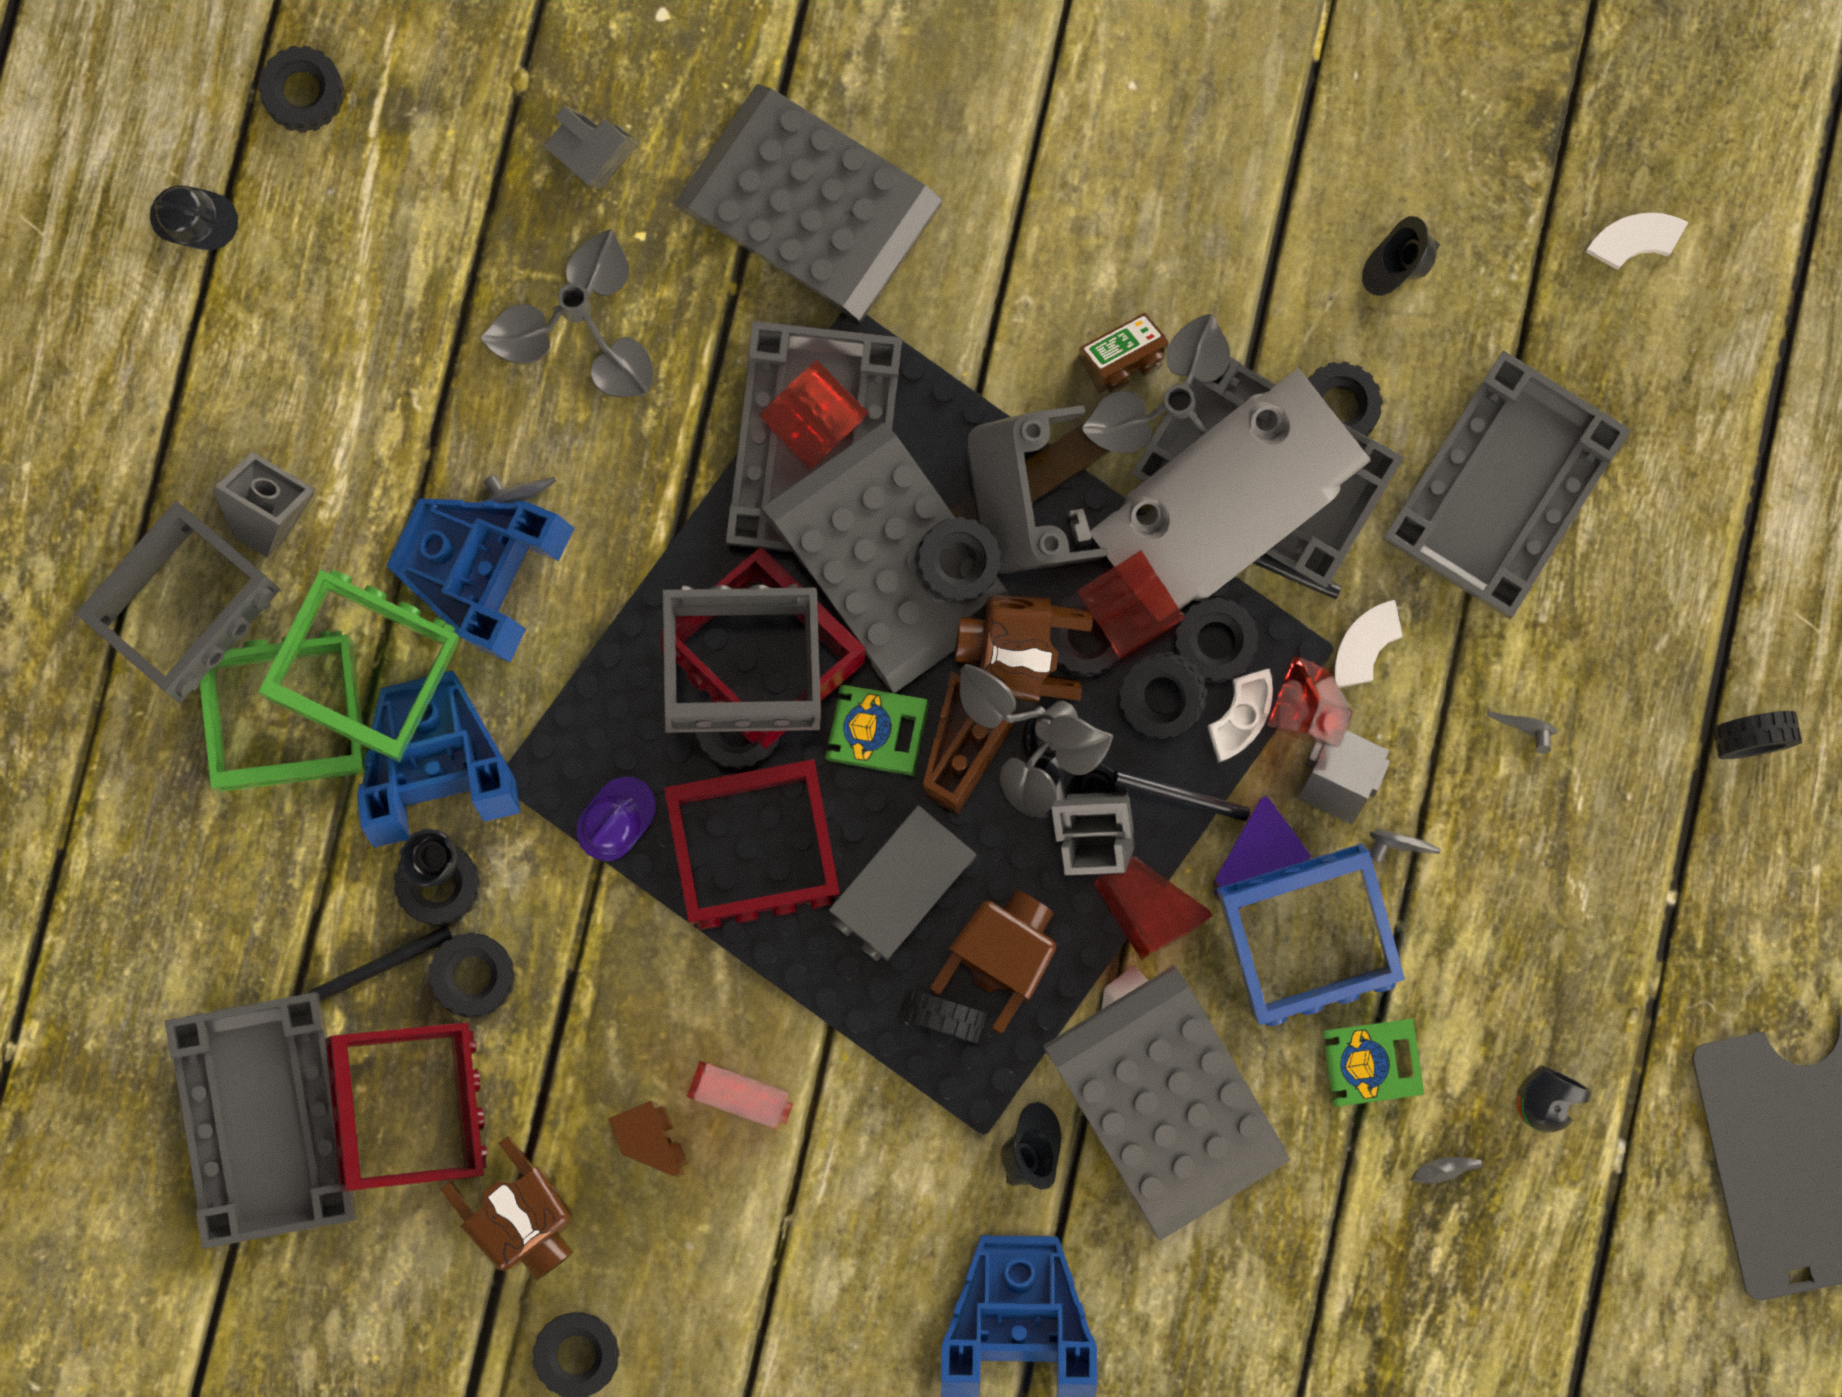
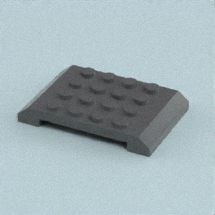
M760 84L754 87L675 201L676 208L704 226H712L829 301L830 306L859 324L864 320L942 205V199L922 182L774 89Z
M753 321L726 545L750 548L762 547L768 550L793 552L785 540L782 541L760 510L882 423H885L892 430L902 338Z
M1503 350L1390 526L1383 540L1511 620L1631 429Z
M1230 357L1229 366L1221 377L1209 383H1203L1193 378L1189 388L1193 391L1196 405L1194 412L1206 430L1209 431L1250 397L1269 392L1276 384ZM1271 410L1260 412L1257 415L1256 421L1263 422L1270 416ZM1167 412L1131 474L1143 482L1198 440L1202 435L1189 417L1177 419ZM1344 423L1342 424L1371 461L1340 485L1339 493L1331 502L1265 552L1267 555L1326 589L1404 459L1403 456L1372 438L1364 436Z
M882 423L760 510L782 541L785 540L850 633L866 648L865 653L872 662L871 666L891 693H896L955 650L960 617L984 620L985 606L989 597L993 595L1010 596L999 578L980 597L960 604L959 602L947 603L941 598L936 599L929 590L924 589L921 579H918L916 574L917 565H915V557L917 556V546L923 539L922 537L933 526L945 519L950 518L951 520L955 519V517L897 435L885 423ZM952 542L946 545L941 551L939 558L943 572L954 579H964L970 576L975 570L977 562L973 549L962 542Z
M1174 965L1043 1045V1048L1061 1078L1065 1081L1160 1241L1290 1161L1283 1144L1190 987Z
M317 992L165 1020L170 1057L174 1059L198 1205L196 1216L202 1249L356 1220L354 1191L340 1192L325 1044V1039L328 1036L319 994Z

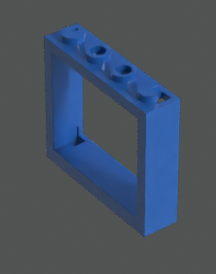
M1362 843L1216 888L1252 1015L1259 1025L1276 1026L1286 1022L1288 1016L1297 1013L1302 1015L1314 1014L1323 1010V1005L1336 1001L1340 1004L1353 1002L1360 997L1359 994L1371 990L1375 992L1388 991L1396 986V982L1405 980L1371 855ZM1360 870L1387 966L1265 1004L1238 908Z

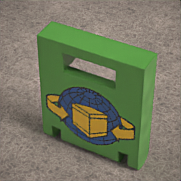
M840 685L838 693L851 697V701L838 699L836 702L828 745L841 747L840 752L826 751L825 759L836 763L915 776L929 701L923 698ZM902 716L904 719L915 721L909 753L895 751Z
M1413 1019L1322 1031L1323 1039H1334L1336 1037L1339 1039V1044L1324 1046L1331 1092L1346 1090L1347 1093L1346 1098L1337 1097L1332 1099L1333 1107L1425 1095ZM1408 1039L1414 1077L1399 1079L1393 1041Z

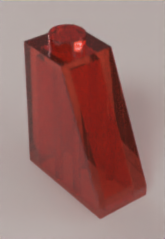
M1294 655L1267 726L1300 740L1339 748L1353 711L1328 669Z
M1136 857L1130 858L1125 873L1103 874L1094 882L1141 961L1203 925L1213 917L1208 908Z
M699 1061L687 1098L776 1130L779 1123L787 1124L794 1103L787 1101L790 1094L786 1091L703 1061Z

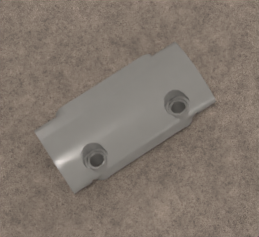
M1297 367L1274 385L1269 392L1250 397L1146 481L1130 491L1120 509L1114 511L1090 530V534L1100 548H1107L1108 559L1158 622L1163 624L1191 601H1201L1211 596L1337 496L1341 489L1340 485L1368 464L1371 459ZM1271 410L1270 416L1263 422L1256 421L1257 415L1260 412ZM1142 505H1152L1151 510L1147 514L1136 515L1137 510Z

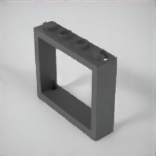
M175 501L76 612V615L178 703H181L192 690L195 691L199 682L208 671L222 661L224 653L230 646L246 634L252 621L261 611L270 606L268 603L281 589L178 501ZM194 530L251 579L168 674L164 676L108 626Z
M797 584L786 588H769L765 585H753L748 589H731L728 586L718 585L710 589L693 590L691 587L682 586V590H663L665 733L820 730L821 705L817 588H797ZM805 614L807 701L676 703L675 616Z

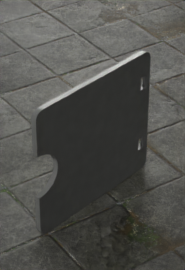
M1842 1015L1837 1016L1838 1034L1832 1050L1825 1058L1815 1064L1797 1065L1783 1059L1770 1045L1765 1031L1701 1044L1694 1050L1692 1055L1693 1067L1744 1289L1748 1296L1756 1300H1766L1842 1284ZM1808 1267L1812 1280L1789 1284L1787 1271Z

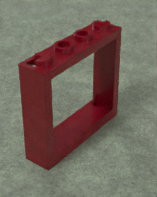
M762 547L715 585H724L731 589H746L756 580H759L769 588H786L797 584V588H803ZM817 601L818 639L840 659L836 665L820 678L821 701L864 664L866 648ZM793 614L805 625V614ZM678 616L675 619L676 664H679L687 672L686 675L690 683L699 691L704 689L714 698L712 700L713 703L742 702L683 643L713 616ZM664 629L661 631V647H662V648H661V652H662L663 655H664ZM807 690L794 701H807ZM786 731L741 732L750 742L754 743L757 741L766 749Z
M814 759L664 787L690 925L698 924L699 930L720 927V920L735 917L736 923H743L759 919V912L773 910L774 916L796 912L795 905L810 903L811 909L822 908L823 906L833 905V898L840 897ZM807 780L826 885L699 909L680 804Z
M468 1022L333 1035L325 1039L340 1192L484 1176L483 1168H487L486 1156H488L486 1146L481 1145L479 1131L484 1129V1113L482 1107H477L475 1093L480 1091V1075L478 1069H473L472 1054L476 1053L477 1045L476 1041H474L473 1031H469ZM451 1038L464 1167L361 1178L348 1048Z

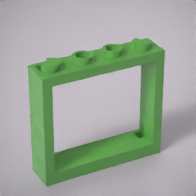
M320 569L258 692L263 698L400 763L460 642L459 636L453 633L455 627L446 624L441 619L435 618L432 623L419 617L421 611L408 603L401 601L399 606H396L385 600L387 595L372 586L366 585L363 590L352 585L353 579L342 572L339 573L332 569L329 574ZM329 591L443 645L396 740L281 686Z
M323 631L319 633L320 638L304 640L295 658L334 653L341 654L347 717L362 724L353 640L348 635H342V631ZM286 636L282 637V643L267 645V640H251L244 642L245 648H229L224 653L222 661L216 667L211 668L200 681L211 789L216 792L365 773V746L351 739L352 755L227 771L216 669L272 662L275 660Z

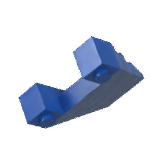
M418 499L386 566L429 605L447 624L455 627L454 631L462 639L477 649L510 663L526 628L498 611L528 549L559 561L575 528L558 514L523 501H515L513 504L482 500V503L449 499Z
M454 671L443 674L400 763L372 749L366 752L364 761L366 770L363 783L359 784L357 799L361 829L374 848L408 840L410 831L406 806L471 791L472 803L484 822L521 813L516 780ZM427 677L381 688L372 729L396 740Z
M981 1235L965 1279L962 1293L957 1301L953 1318L942 1343L941 1397H979L980 1361L1057 1362V1397H1096L1097 1346L1088 1327L1085 1312L1075 1290L1074 1280L1058 1237Z

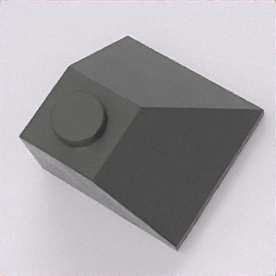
M251 452L213 490L235 539L265 557H268L287 538L315 492L314 488L254 452Z

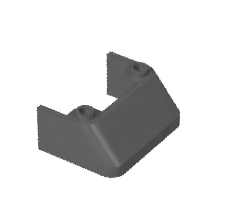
M1084 405L1017 415L978 425L968 433L965 447L978 524L981 526L985 525L990 530V534L995 536L998 541V549H1001V569L997 574H1009L1091 562L1108 555L1107 548L1070 553L1067 537L1061 529L1051 525L1035 527L1024 453L1036 451L1044 447L1050 438L1049 424L1075 420L1085 413Z

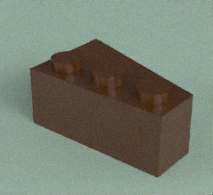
M951 671L923 788L926 797L958 815L1016 722L1008 723L1003 719L1001 724L995 728H988L975 722L966 713L961 702V676ZM1015 709L1013 712H1011L1010 714H1012V715L1017 714V713H1016V709Z

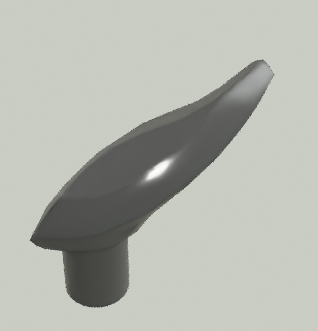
M491 475L484 480V485L491 494L488 501L514 504L515 501H524L542 492L555 483L556 479L555 477L545 478L529 483H517L511 487L504 488L498 477Z
M1492 711L1487 712L1489 717L1535 737L1536 751L1538 753L1544 754L1551 751L1550 736L1558 731L1553 725L1531 717L1512 716Z
M1381 829L1370 832L1371 838L1375 839L1370 850L1371 859L1382 863L1389 846L1400 851L1411 850L1428 854H1440L1441 851L1440 848L1428 842Z
M1463 1157L1441 1158L1420 1166L1410 1180L1426 1184L1440 1183L1453 1179L1465 1171L1481 1168L1482 1162L1478 1159Z

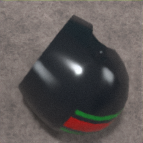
M1539 1065L1524 1079L1518 1088L1516 1106L1521 1119L1530 1128L1544 1133L1557 1132L1565 1129L1574 1121L1567 1115L1568 1108L1574 1103H1588L1592 1090L1560 1072Z

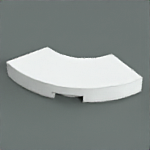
M1662 213L1631 215L1606 227L1592 241L1586 253L1617 270L1627 259L1640 253L1655 252L1668 257L1688 222Z
M1395 600L1382 603L1368 610L1346 632L1335 658V689L1372 682L1374 680L1373 665L1378 653L1388 643L1403 637Z
M1270 669L1232 680L1233 698L1229 710L1220 720L1207 726L1218 763L1244 750L1256 738L1264 726L1272 703L1273 686Z

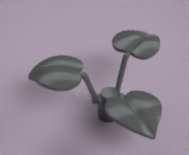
M611 229L599 233L586 241L571 256L566 268L569 284L560 289L558 293L559 305L553 308L554 313L546 326L545 317L539 309L529 304H519L503 311L491 327L481 336L485 346L496 356L516 364H530L542 359L549 352L550 341L546 333L554 329L559 317L563 315L570 322L584 321L604 354L598 356L593 361L591 367L593 382L601 392L608 396L621 398L644 396L650 391L653 384V366L646 349L639 342L627 337L618 339L609 348L590 315L591 304L588 296L591 295L592 291L600 296L612 295L622 289L629 276L627 258Z
M1206 314L1192 320L1180 329L1171 340L1166 354L1168 368L1176 375L1187 377L1182 384L1173 385L1166 391L1164 403L1159 404L1155 410L1146 414L1145 403L1138 395L1129 391L1113 392L1098 403L1090 418L1083 425L1084 434L1096 445L1108 451L1122 454L1137 452L1144 448L1152 438L1151 428L1147 421L1155 419L1165 411L1177 419L1189 417L1202 436L1208 432L1194 412L1196 402L1194 393L1189 386L1193 378L1203 383L1213 382L1221 377L1229 366V345L1214 315Z
M965 664L961 669V702L966 713L978 724L988 728H995L1001 724L1003 719L1008 723L1034 717L1037 718L1035 732L1043 740L1041 745L1031 756L1027 764L1018 758H1011L1003 765L1000 773L1001 788L1005 797L1022 814L1030 817L1045 814L1052 808L1053 801L1057 799V790L1052 778L1045 771L1034 768L1035 763L1048 746L1050 749L1056 750V760L1060 767L1075 775H1084L1091 772L1105 758L1110 748L1113 734L1096 729L1084 720L1079 719L1076 710L1068 702L1057 701L1047 710L1039 706L1033 711L1012 715L1010 713L1016 708V700L1010 689L1002 681L973 665Z

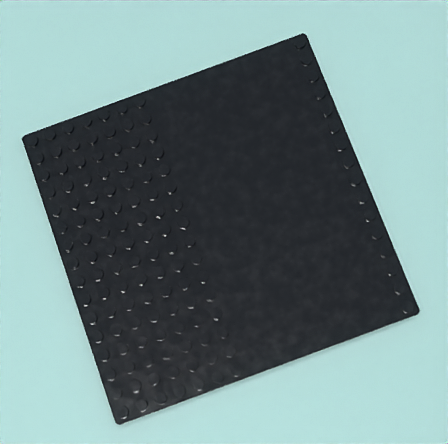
M841 313L829 329L897 337L868 315L859 324ZM902 340L892 431L897 435L949 510H952L973 496L965 447L968 433L978 425L1009 418L1010 416ZM1046 443L1044 447L1036 451L1025 452V461L1050 446V444ZM737 454L507 764L516 780L518 799L578 843L576 835L577 822L585 808L611 780L620 777H634L645 782L653 791L656 800L655 817L650 826L621 858L604 862L688 923L664 787L743 773V770L733 772L716 766L702 751L696 732L665 733L664 655L661 652V631L664 629L663 590H682V586L691 587L693 590L710 589L759 549L726 545ZM1084 469L1032 503L1035 527L1051 525L1061 529L1067 537L1070 553L1101 549L1092 536L1090 545L1079 548L1075 546L1067 514H1069V511L1082 508L1089 530H1092L1114 511H1118L1124 504L1125 497ZM1140 508L1137 510L1136 515L1139 516L1147 514ZM764 549L803 588H817V601L850 632L793 552ZM1107 556L1091 562L1009 574H997V577L1010 596L1050 598L1051 606H1057L1064 598H1069L1079 592L1080 594L1094 592L1098 596L1104 595L1108 597L1107 600L1112 603L1115 602L1119 606L1118 609L1124 614L1126 625L1128 626V642L1125 652L1117 665L1109 669L1105 674L1095 675L1093 678H1085V676L1075 677L1071 676L1072 674L1067 671L1063 672L1059 669L1058 665L1055 671L1048 674L1050 676L1080 679L1082 688L1080 701L1040 696L1039 703L1015 698L1017 714L1033 711L1039 706L1047 710L1057 701L1068 702L1076 710L1079 719L1084 720L1096 729L1113 734L1110 748L1102 761L1111 764L1116 770L1225 801L1333 652L1331 643L1236 576L1206 598L1208 600L1222 598L1223 600L1229 601L1230 599L1235 601L1237 605L1243 606L1247 610L1250 617H1253L1259 635L1258 649L1250 666L1238 677L1270 669L1273 686L1269 715L1259 734L1244 750L1218 763L1207 726L1220 720L1229 710L1233 698L1232 679L1222 683L1204 682V686L1207 688L1206 706L1201 712L1200 718L1180 735L1175 737L1169 736L1166 739H1159V737L1155 736L1151 738L1145 736V733L1135 730L1132 723L1128 722L1124 717V710L1121 709L1119 703L1121 701L1119 690L1123 685L1122 680L1134 664L1156 652H1174L1177 655L1175 634L1179 621L1191 606L1201 601H1191L1166 622L1160 624ZM756 580L750 586L763 584L759 580ZM793 614L715 615L683 642L728 688L739 685L742 688H753L754 691L765 695L769 702L794 701L807 690L805 625ZM1092 618L1091 632L1068 629V641L1080 653H1093L1104 643V628L1094 618ZM1211 622L1200 630L1198 646L1207 657L1221 659L1228 656L1234 649L1235 635L1228 625L1221 622ZM818 639L819 674L821 678L840 659ZM955 650L894 693L923 698L929 701L915 776L836 763L825 759L826 751L840 752L841 747L828 745L836 702L838 699L851 701V697L838 693L840 685L891 693L871 666L872 662L865 653L864 664L820 701V730H790L784 732L779 737L778 745L773 750L771 757L767 758L759 767L755 766L750 768L749 771L814 759L840 897L918 805L977 854L976 859L959 875L893 953V957L888 962L883 957L875 961L860 948L864 942L853 932L847 937L831 923L834 916L830 913L829 909L833 905L811 909L810 903L795 905L796 912L774 916L773 910L759 912V919L743 923H736V918L732 917L720 920V927L699 931L973 1130L984 1135L991 1130L1046 1053L1043 1045L1059 1035L1213 820L1216 813L1127 789L1130 798L1135 847L1126 872L1065 875L1061 851L1063 841H1056L1052 808L1045 814L1035 817L1024 815L1010 804L1001 788L1000 773L1003 765L1011 758H1018L1026 764L1031 758L1022 740L1025 724L1029 719L1016 722L958 815L925 796L923 782L936 737L950 674L952 671L961 676L962 667L965 664H969L955 662ZM676 664V703H706L710 695L704 689L702 691L697 690L688 680L687 672L679 664ZM1157 677L1148 683L1145 697L1148 705L1156 712L1170 713L1179 706L1181 691L1172 679ZM902 716L895 751L909 753L915 721L904 719ZM741 731L719 732L722 740L732 747H743L751 743ZM1036 762L1034 768L1044 771L1046 766ZM807 780L680 804L699 909L826 885ZM1018 889L1054 912L1043 934L1055 941L1056 951L1028 1003L1022 1001L1004 1032L1000 1035L992 1030V1027L1013 995L1011 992L994 990L988 993L974 984L972 971L963 962L960 963L940 996L930 991V987L951 956L947 952L949 946L979 905L984 901H992L1004 908L1014 890ZM840 897L833 898L834 904ZM698 924L692 925L696 929H698ZM909 988L986 1013L987 1016L979 1042L968 1041L897 1018L906 989Z

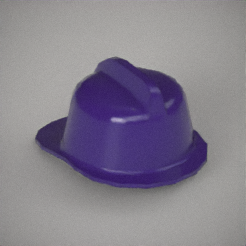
M620 777L611 780L585 808L577 822L576 835L579 845L586 854L602 861H612L625 855L650 826L655 817L656 800L653 791L645 782L634 777Z

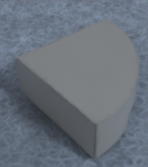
M1083 509L1069 511L1067 515L1075 546L1079 548L1090 545L1092 538Z

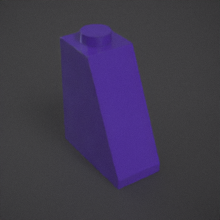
M1267 795L1257 803L1215 877L1213 883L1216 888L1297 864L1312 857ZM1215 889L1212 892L1218 900V902L1220 903L1217 889Z

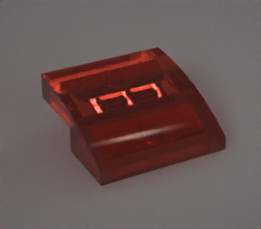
M816 359L760 413L759 417L812 470L868 416L869 412Z
M1142 550L1078 590L1079 595L1095 621L1100 625L1121 659L1185 619L1182 611Z

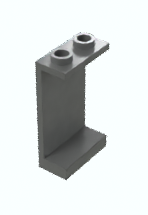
M918 805L829 909L830 913L834 916L831 923L847 937L853 932L864 942L860 948L875 961L883 957L888 962L893 957V953L959 875L972 864L977 854Z

